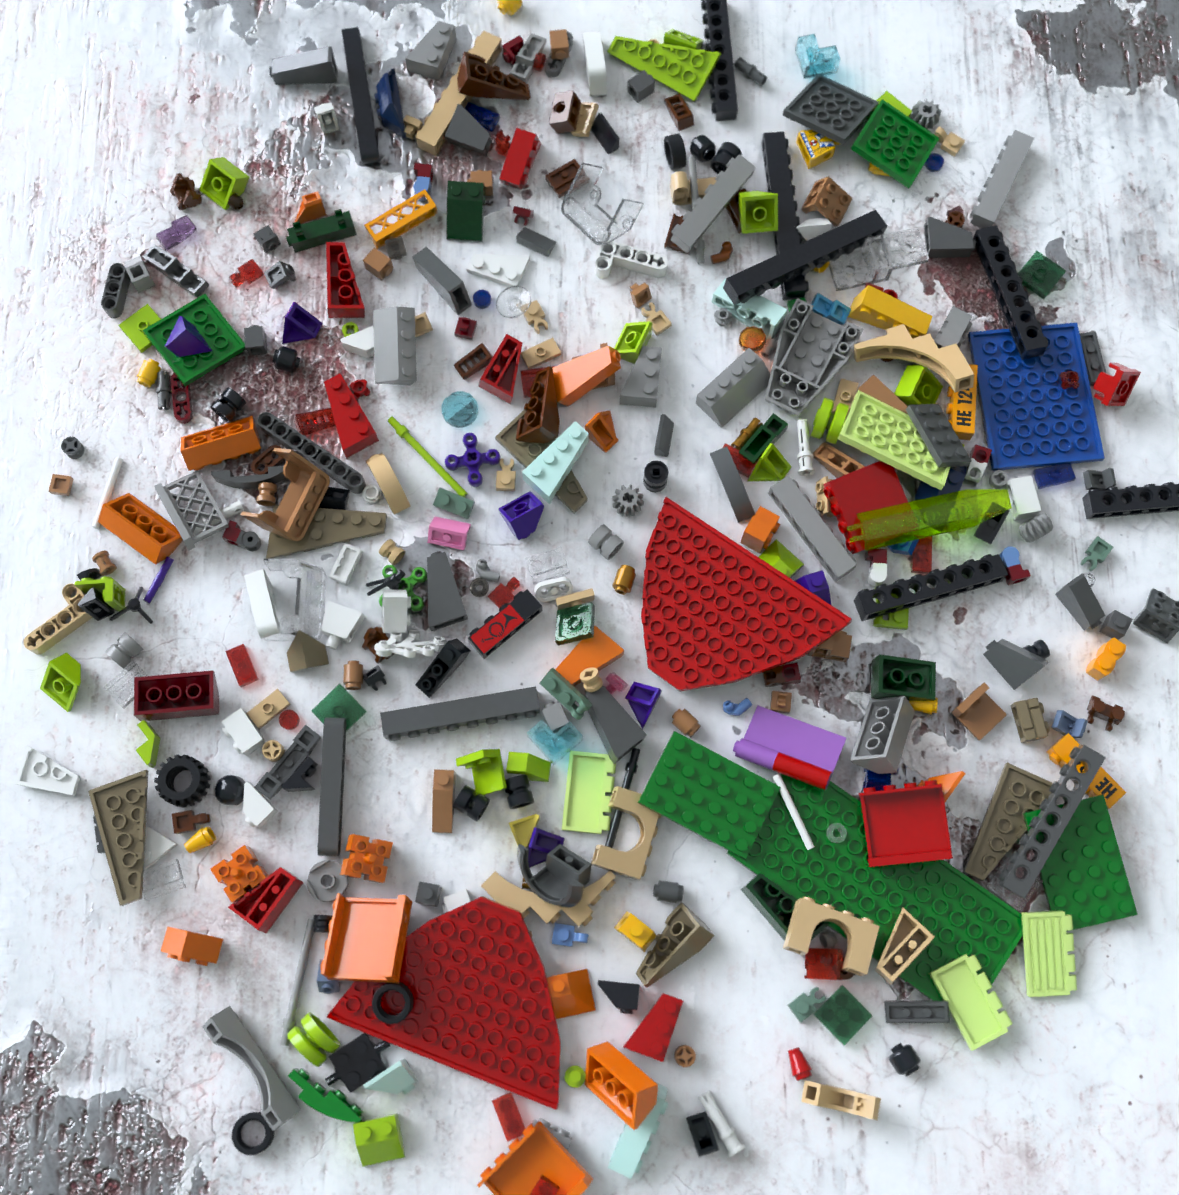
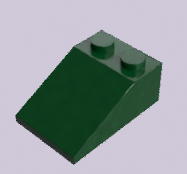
M448 181L447 239L482 242L486 193L484 183Z
M881 654L872 660L871 698L880 699L905 696L908 701L935 700L936 662Z

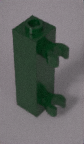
M339 209L334 211L335 215L305 224H300V221L292 223L293 227L287 229L289 236H286L289 247L293 246L295 253L324 245L326 242H335L357 235L350 212L342 213V210Z

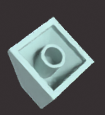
M403 1059L363 1086L365 1089L394 1094L403 1092L405 1095L415 1088L414 1083L418 1080L407 1061Z

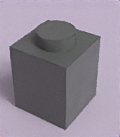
M643 70L628 80L627 92L639 103L654 93L655 80L652 75H648Z
M252 325L244 328L245 349L249 356L267 354L266 333L263 327Z
M1114 610L1107 615L1099 632L1119 640L1125 636L1133 619Z
M419 881L415 902L438 907L442 887Z

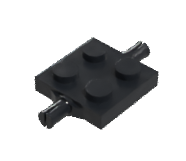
M363 1033L331 1054L329 1058L335 1067V1073L325 1078L328 1086H331L340 1079L351 1093L386 1070L387 1067L381 1059L380 1052L390 1047V1043L383 1040L375 1045L370 1041L367 1034Z

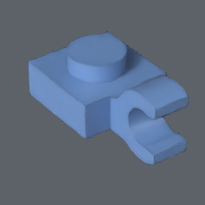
M555 923L552 944L572 947L573 941L588 942V934L576 933L575 926Z

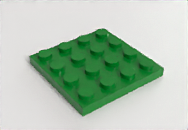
M881 99L850 149L909 189L940 138Z
M206 294L201 295L143 330L144 335L185 387L246 350L243 340ZM179 316H183L196 327L211 348V352L177 357L165 347Z

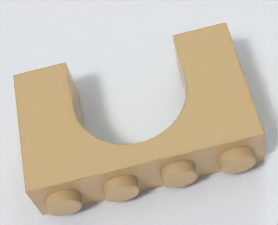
M619 786L614 787L608 807L632 815L637 820L640 827L638 843L634 848L626 852L601 844L596 845L591 861L593 866L632 879H640L641 876H644L647 868L645 861L652 852V845L650 844L652 838H655L658 826L656 824L658 818L660 819L662 815L637 803L641 796L640 793Z
M803 897V899H798L794 906L783 949L800 955L807 954L815 927L820 922H832L837 924L847 937L848 946L842 970L859 976L867 975L879 926L873 924L874 921L871 919L856 918L851 912L836 911L832 905H819L812 898Z

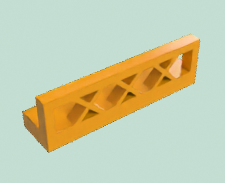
M424 189L364 226L372 237L375 247L379 249L436 215L437 206ZM423 196L429 202L424 206L417 205L418 199ZM406 206L413 208L412 213L409 215L402 214V209ZM391 215L398 217L397 222L394 224L387 223V218ZM376 224L382 225V231L374 234L371 227Z

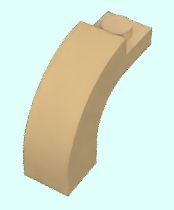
M383 453L375 454L366 460L393 514L411 507Z
M805 1080L801 1102L878 1120L881 1098Z

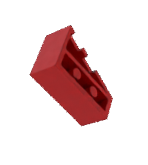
M280 867L261 881L260 885L252 891L245 893L243 898L235 904L232 903L228 908L254 928L267 934L304 882Z

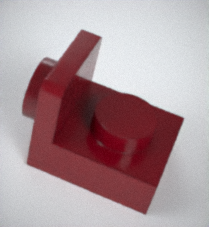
M520 35L503 45L502 57L512 67L516 63L515 56L518 55L524 45V40Z

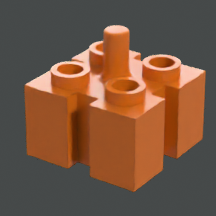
M356 834L349 835L345 851L350 852L349 858L343 859L340 875L361 878V874H363V880L384 883L388 867L383 866L384 859L390 858L393 842L374 839L372 843H369L370 837Z
M243 845L231 854L233 857L231 861L223 859L210 869L219 883L227 885L223 890L232 903L239 901L249 889L256 888L260 885L261 881L269 876L262 866L254 864L258 859L251 848Z

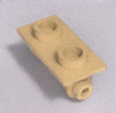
M828 476L816 482V509L821 513V516L827 514V517H833L830 500L826 498L823 491V484L832 480L828 479Z

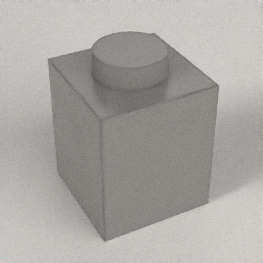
M550 702L541 710L551 734L569 727V721L560 702Z

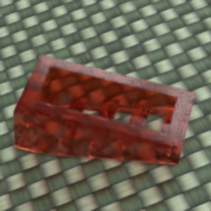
M331 408L295 414V425L297 431L302 435H308L336 426ZM324 415H327L329 422H325ZM312 419L313 425H310L309 420Z

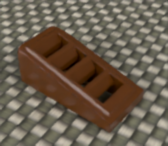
M680 93L664 99V103L678 131L694 125L693 114Z
M481 343L456 362L454 367L465 380L488 366L493 356L487 347ZM481 353H484L486 356L484 359L480 355ZM475 357H477L480 360L479 363L475 361ZM468 361H471L474 366L472 368L468 364ZM462 365L466 366V368L468 369L467 372H465L464 369L461 367Z

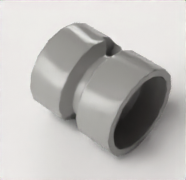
M603 524L591 535L588 543L596 550L600 549V554L607 560H610L621 549L624 541L617 535H612V531Z
M126 632L117 640V645L113 644L105 651L123 669L132 661V656L136 657L143 650Z

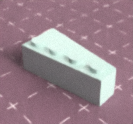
M725 278L713 293L712 303L720 308H726L734 318L765 339L774 338L783 326L788 309L762 296H754L745 303L734 305L723 289L726 281Z
M658 1084L656 1105L638 1129L633 1130L625 1123L624 1131L621 1133L610 1158L609 1169L632 1179L634 1172L638 1174L643 1163L640 1158L643 1153L647 1154L651 1145V1141H649L651 1133L655 1135L660 1122L657 1119L660 1114L664 1115L667 1109V1087Z

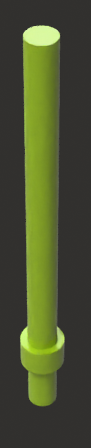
M393 416L390 417L388 422L396 430V433L401 438H404L458 495L466 497L468 493L410 435L409 430L404 425H401Z

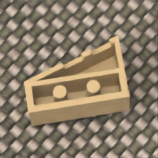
M904 908L900 912L875 969L890 985L934 939V936Z

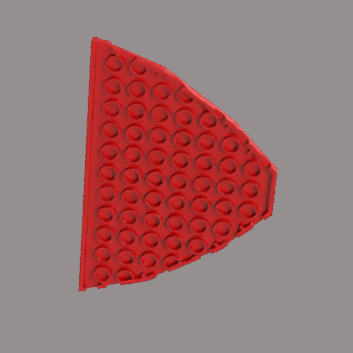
M665 497L662 510L658 515L656 527L653 529L646 549L641 619L648 669L679 692L735 683L802 658L852 622L850 617L674 501Z
M481 896L429 920L408 935L405 942L399 982L409 987L413 994L414 1004L412 1011L401 1022L396 1024L383 1023L373 1012V996L387 982L354 981L327 1015L329 1019L555 1110L558 1108L561 1039L543 962L521 912ZM390 990L384 993L381 998V1007L384 1012L390 1015H397L404 1009L405 999L400 992Z

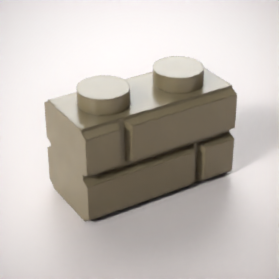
M1038 698L1017 701L1010 705L1021 743L1040 740L1049 736V724L1047 721H1044L1042 715L1044 707L1038 701Z

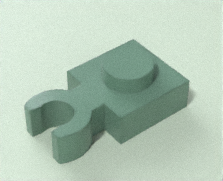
M1097 536L1085 551L1089 556L1081 561V565L1083 566L1086 562H1090L1091 568L1089 571H1093L1097 567L1098 562L1102 563L1113 546Z
M814 987L808 997L805 993H802L787 1005L800 1023L817 1010L814 1006L815 1003L825 1001V996H822L820 999L815 997V992L819 990L818 987Z

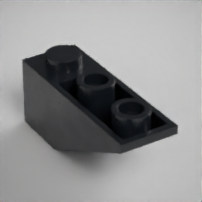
M457 638L447 641L415 685L430 698L462 664L471 650Z

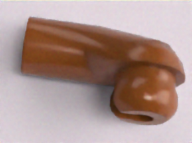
M724 242L720 253L711 255L712 264L724 262L730 258L733 252L731 242Z

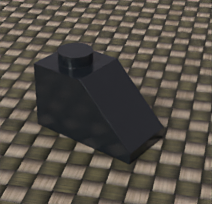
M598 980V986L616 1008H620V1013L632 1014L633 1010H637L639 984Z

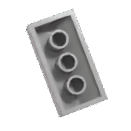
M396 306L373 310L375 383L412 385L417 381L415 308Z
M748 348L697 394L696 404L722 428L768 386L770 372L763 360L752 349Z
M905 696L869 700L850 759L852 763L878 774L897 772L915 712Z

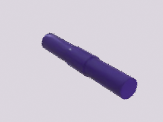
M166 557L143 601L151 603L174 561L170 557Z

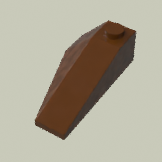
M464 51L457 78L459 93L474 98L530 99L529 84L512 74L506 75L499 71L500 68L498 66H490L485 63L486 59L481 56Z
M551 366L537 372L530 390L532 394L531 399L524 406L526 410L524 418H521L518 422L517 441L545 444L558 437L560 420L553 368Z

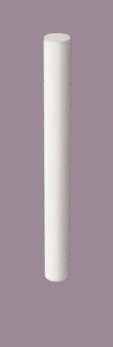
M115 458L92 524L93 528H100L101 524L98 522L103 504L109 502L123 462L121 458Z
M780 773L774 775L773 779L776 785L780 787L779 792L807 850L814 848L815 846Z

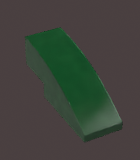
M773 413L742 447L739 454L754 464L760 459L770 443L775 444L788 428V423Z

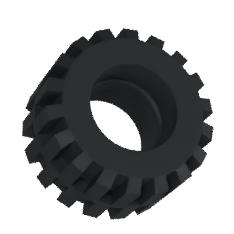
M178 754L174 755V758H167L166 764L164 762L160 764L161 770L157 769L156 771L158 778H154V782L158 784L155 786V789L160 792L158 795L166 802L181 807L193 806L196 801H202V795H207L208 792L205 790L210 788L208 780H211L210 775L207 774L209 771L197 759L183 754V756H180ZM189 770L192 775L190 786L184 791L176 792L174 789L175 777L178 773Z

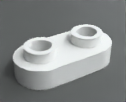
M560 577L538 583L535 586L534 593L539 601L547 602L570 595L573 591V586L568 578Z

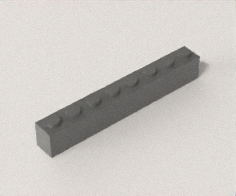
M535 686L381 712L380 715L383 736L385 739H389V741L400 740L401 736L408 735L409 738L420 736V733L437 734L442 729L455 731L460 726L466 725L467 728L479 726L478 723L495 724L501 719L514 721L519 716L532 718L537 716V713H540Z

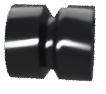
M731 142L722 143L716 156L711 161L710 166L712 170L717 174L721 171L725 172L728 168L726 165L732 157L735 159L739 154L742 156V152L738 146Z
M227 387L221 394V399H217L212 404L211 409L223 420L230 423L236 416L235 411H240L246 404V401L233 389Z
M651 461L645 467L643 483L650 492H660L667 485L669 471L663 462Z
M519 775L505 780V793L509 794L507 801L510 809H517L534 803L532 791L528 790L530 784L527 775Z
M465 785L457 796L453 808L462 813L467 812V816L477 822L485 812L490 799L482 794L476 795V790ZM474 801V802H476V803H475V805H474L473 808H472V807H470V806H471L472 802Z

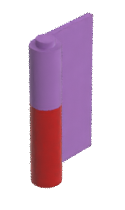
M757 705L744 739L741 738L740 741H736L733 752H736L735 756L826 791L847 738Z

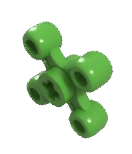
M386 565L382 570L383 577H390L392 575H388L390 571L396 574L398 572L396 567ZM417 567L412 571L410 577L401 579L402 582L399 584L400 587L398 589L400 590L404 585L406 586L404 590L407 591L408 597H411L410 609L414 612H419L424 608V601L420 596L413 593V588L416 584L427 580L426 570L422 567ZM383 594L379 597V604L381 607Z

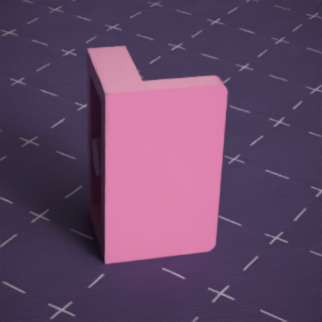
M434 517L429 525L427 543L465 550L467 534L471 524Z

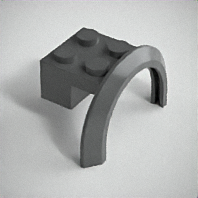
M518 844L517 858L520 870L526 883L538 897L560 907H573L581 901L584 885L590 880L591 863L559 844L547 854L546 866L533 876L528 864L529 849Z

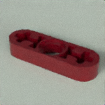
M173 373L171 376L174 417L179 423L186 424L193 417L190 384L185 387L181 382L182 388H180L177 382L179 378ZM179 394H186L184 401H177ZM181 407H183L184 411L186 412L183 418L180 416L182 414Z

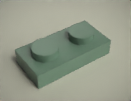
M439 487L433 505L469 519L475 501Z

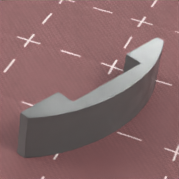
M726 446L710 453L737 521L741 522L755 515V512L728 447Z
M284 466L268 467V474L234 476L231 470L211 471V475L216 482L238 489H257L258 484L261 482L276 484L286 479L283 474Z
M305 725L293 739V744L270 772L265 773L254 788L271 800L282 789L281 786L309 757L321 736Z

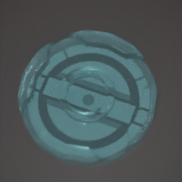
M463 391L451 393L450 396L444 399L441 406L445 421L457 428L471 425L478 415L476 400L471 394Z

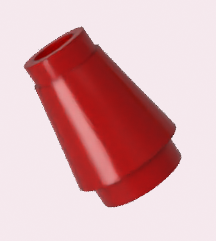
M800 1048L789 1050L792 1076L796 1078V1081L811 1077L812 1068Z

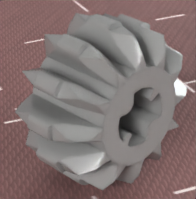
M927 99L923 102L919 100L912 108L911 119L925 129H928V127L932 129L940 120L941 110L939 109V104L934 105L933 100L931 102H928Z
M630 484L628 489L622 485L621 490H615L616 495L612 496V501H614L613 508H618V514L624 512V516L627 517L628 513L634 516L635 511H641L640 506L644 505V501L641 500L643 494L638 493L639 488L632 490V485Z
M1044 513L1029 519L1019 527L1020 535L1026 542H1033L1053 529L1052 521Z

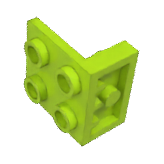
M101 577L100 580L82 578L81 581H75L74 586L85 594L92 587L102 593L103 600L117 612L125 608V588L112 577Z
M482 749L456 758L457 766H465L466 769H472L476 795H487L506 789L500 749Z

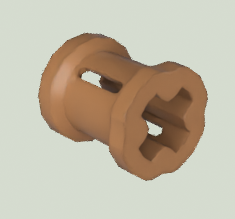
M108 551L98 552L92 557L93 562L97 563L100 569L99 573L102 576L109 575L117 569V566L111 562Z

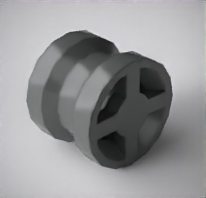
M67 437L61 443V449L71 459H78L84 454V446L75 437Z

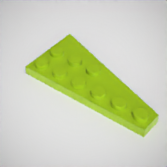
M620 36L614 37L607 51L610 55L639 71L645 70L648 75H652L658 82L694 102L699 97L721 56V52L640 41Z

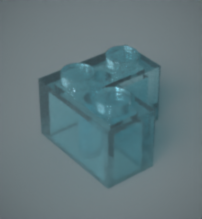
M815 34L798 37L795 51L804 79L816 77L818 74L837 73L840 57L836 45L819 48Z
M543 720L539 721L527 732L528 738L553 765L559 762L583 740V735L570 721L556 734L553 733Z

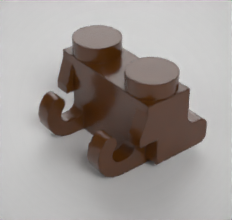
M177 173L172 182L173 185L170 192L178 200V209L185 210L201 204L202 198L194 189V181L189 179V177H183L181 173Z
M382 627L369 628L363 637L365 641L362 648L364 650L369 649L376 656L375 662L379 664L391 656H378L374 649L375 644L382 640L387 641L389 638L386 636V633H383Z
M1092 695L1087 707L1089 714L1087 723L1092 724L1094 722L1093 716L1107 721L1106 730L1110 732L1113 729L1112 723L1114 722V724L1118 725L1124 718L1125 711L1119 705L1115 704L1113 707L1101 701V698Z

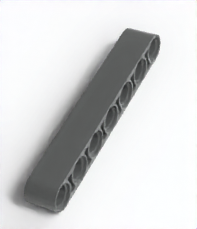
M263 412L258 416V425L266 435L287 449H292L352 493L360 494L363 492L366 483L358 471L271 413ZM271 421L269 425L264 426L265 422ZM281 431H286L284 435H278ZM295 441H301L300 444L293 445ZM310 451H316L313 455H308ZM327 460L331 461L328 465H322ZM341 470L346 471L343 475H337ZM356 480L361 481L360 484L356 486L352 485V483Z
M346 718L324 719L318 856H339L341 851Z

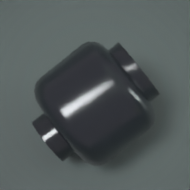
M700 135L691 141L690 153L698 161L706 162L714 157L716 146L707 136Z
M281 346L279 350L275 349L272 363L275 364L276 369L291 373L294 368L298 369L301 358L297 357L298 353L295 349Z
M899 1043L891 1049L892 1054L889 1056V1061L899 1075L905 1074L907 1077L920 1068L921 1059L910 1044L903 1046Z

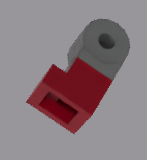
M229 521V527L226 528L222 536L225 542L248 551H256L261 547V540L255 532L240 530L238 523Z

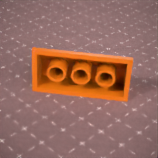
M252 415L181 437L180 451L188 471L193 469L197 471L203 469L206 465H217L229 458H239L245 453H256L261 449V441Z
M130 493L111 500L102 506L98 522L155 565L169 557L183 541L173 524Z
M609 1042L587 1048L585 1086L633 1130L638 1129L656 1105L658 1084Z

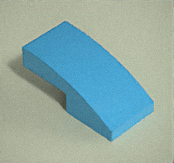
M820 293L814 296L811 303L814 306L812 312L841 325L845 324L851 308L838 300L832 302Z

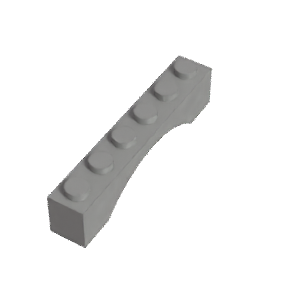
M230 1006L210 1017L202 1026L214 1044L234 1053L251 1071L260 1092L261 1114L273 1131L301 1110L297 1101L290 1095L284 1082L277 1076L273 1066L264 1057L260 1047L256 1045L249 1031L243 1026L238 1015Z

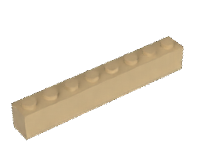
M483 30L468 53L481 56L486 59L485 63L493 66L503 50L502 39ZM460 65L456 75L452 76L448 88L443 90L441 99L438 103H435L431 115L426 117L424 126L416 134L418 148L437 156L446 141L445 134L457 105L460 104L466 109L473 98L458 91L457 78Z

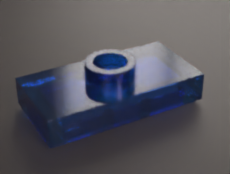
M1071 463L1057 464L1033 471L1038 489L1071 482L1076 479Z

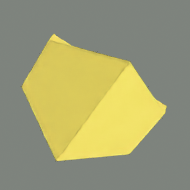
M534 814L509 822L517 845L521 844L528 849L533 829L537 827L540 819L539 815Z

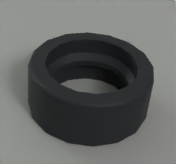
M678 133L665 136L664 150L669 168L674 170L686 167V151L681 135Z
M387 982L373 996L372 1009L375 1016L387 1024L401 1022L412 1011L414 1004L413 994L409 987L401 982ZM387 991H398L405 999L404 1009L397 1015L387 1014L381 1007V998Z
M251 1112L241 1116L235 1122L232 1129V1141L234 1147L240 1153L256 1155L265 1151L271 1145L275 1130L271 1129L261 1112ZM257 1120L264 1125L266 1131L265 1138L260 1145L250 1147L242 1141L241 1130L247 1122Z

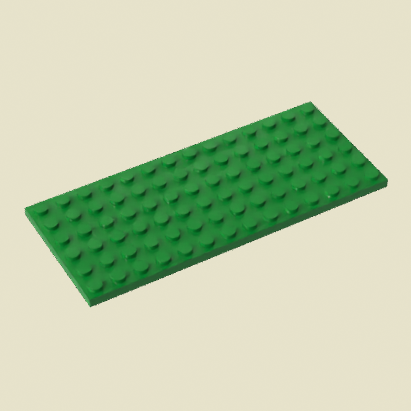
M781 774L815 847L807 850L778 791L747 858L743 859L730 851L726 854L754 874H763L797 900L809 897L814 899L815 903L819 905L829 904L834 906L836 911H848L853 913L856 918L873 920V924L879 926L872 958L879 962L900 912L904 908L934 936V939L899 977L930 1000L943 999L929 973L964 954H967L968 957L975 954L982 967L976 973L985 972L991 985L993 984L1023 936L1021 913L945 860L869 867L861 802L831 781L825 791ZM829 922L828 927L847 940L844 931L837 924Z

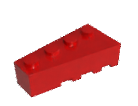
M326 242L328 318H365L364 304L351 267L345 242Z
M339 373L324 381L345 457L348 458L378 442L375 430L342 375Z

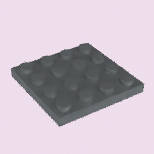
M818 74L784 109L783 116L844 145L874 112L879 102Z

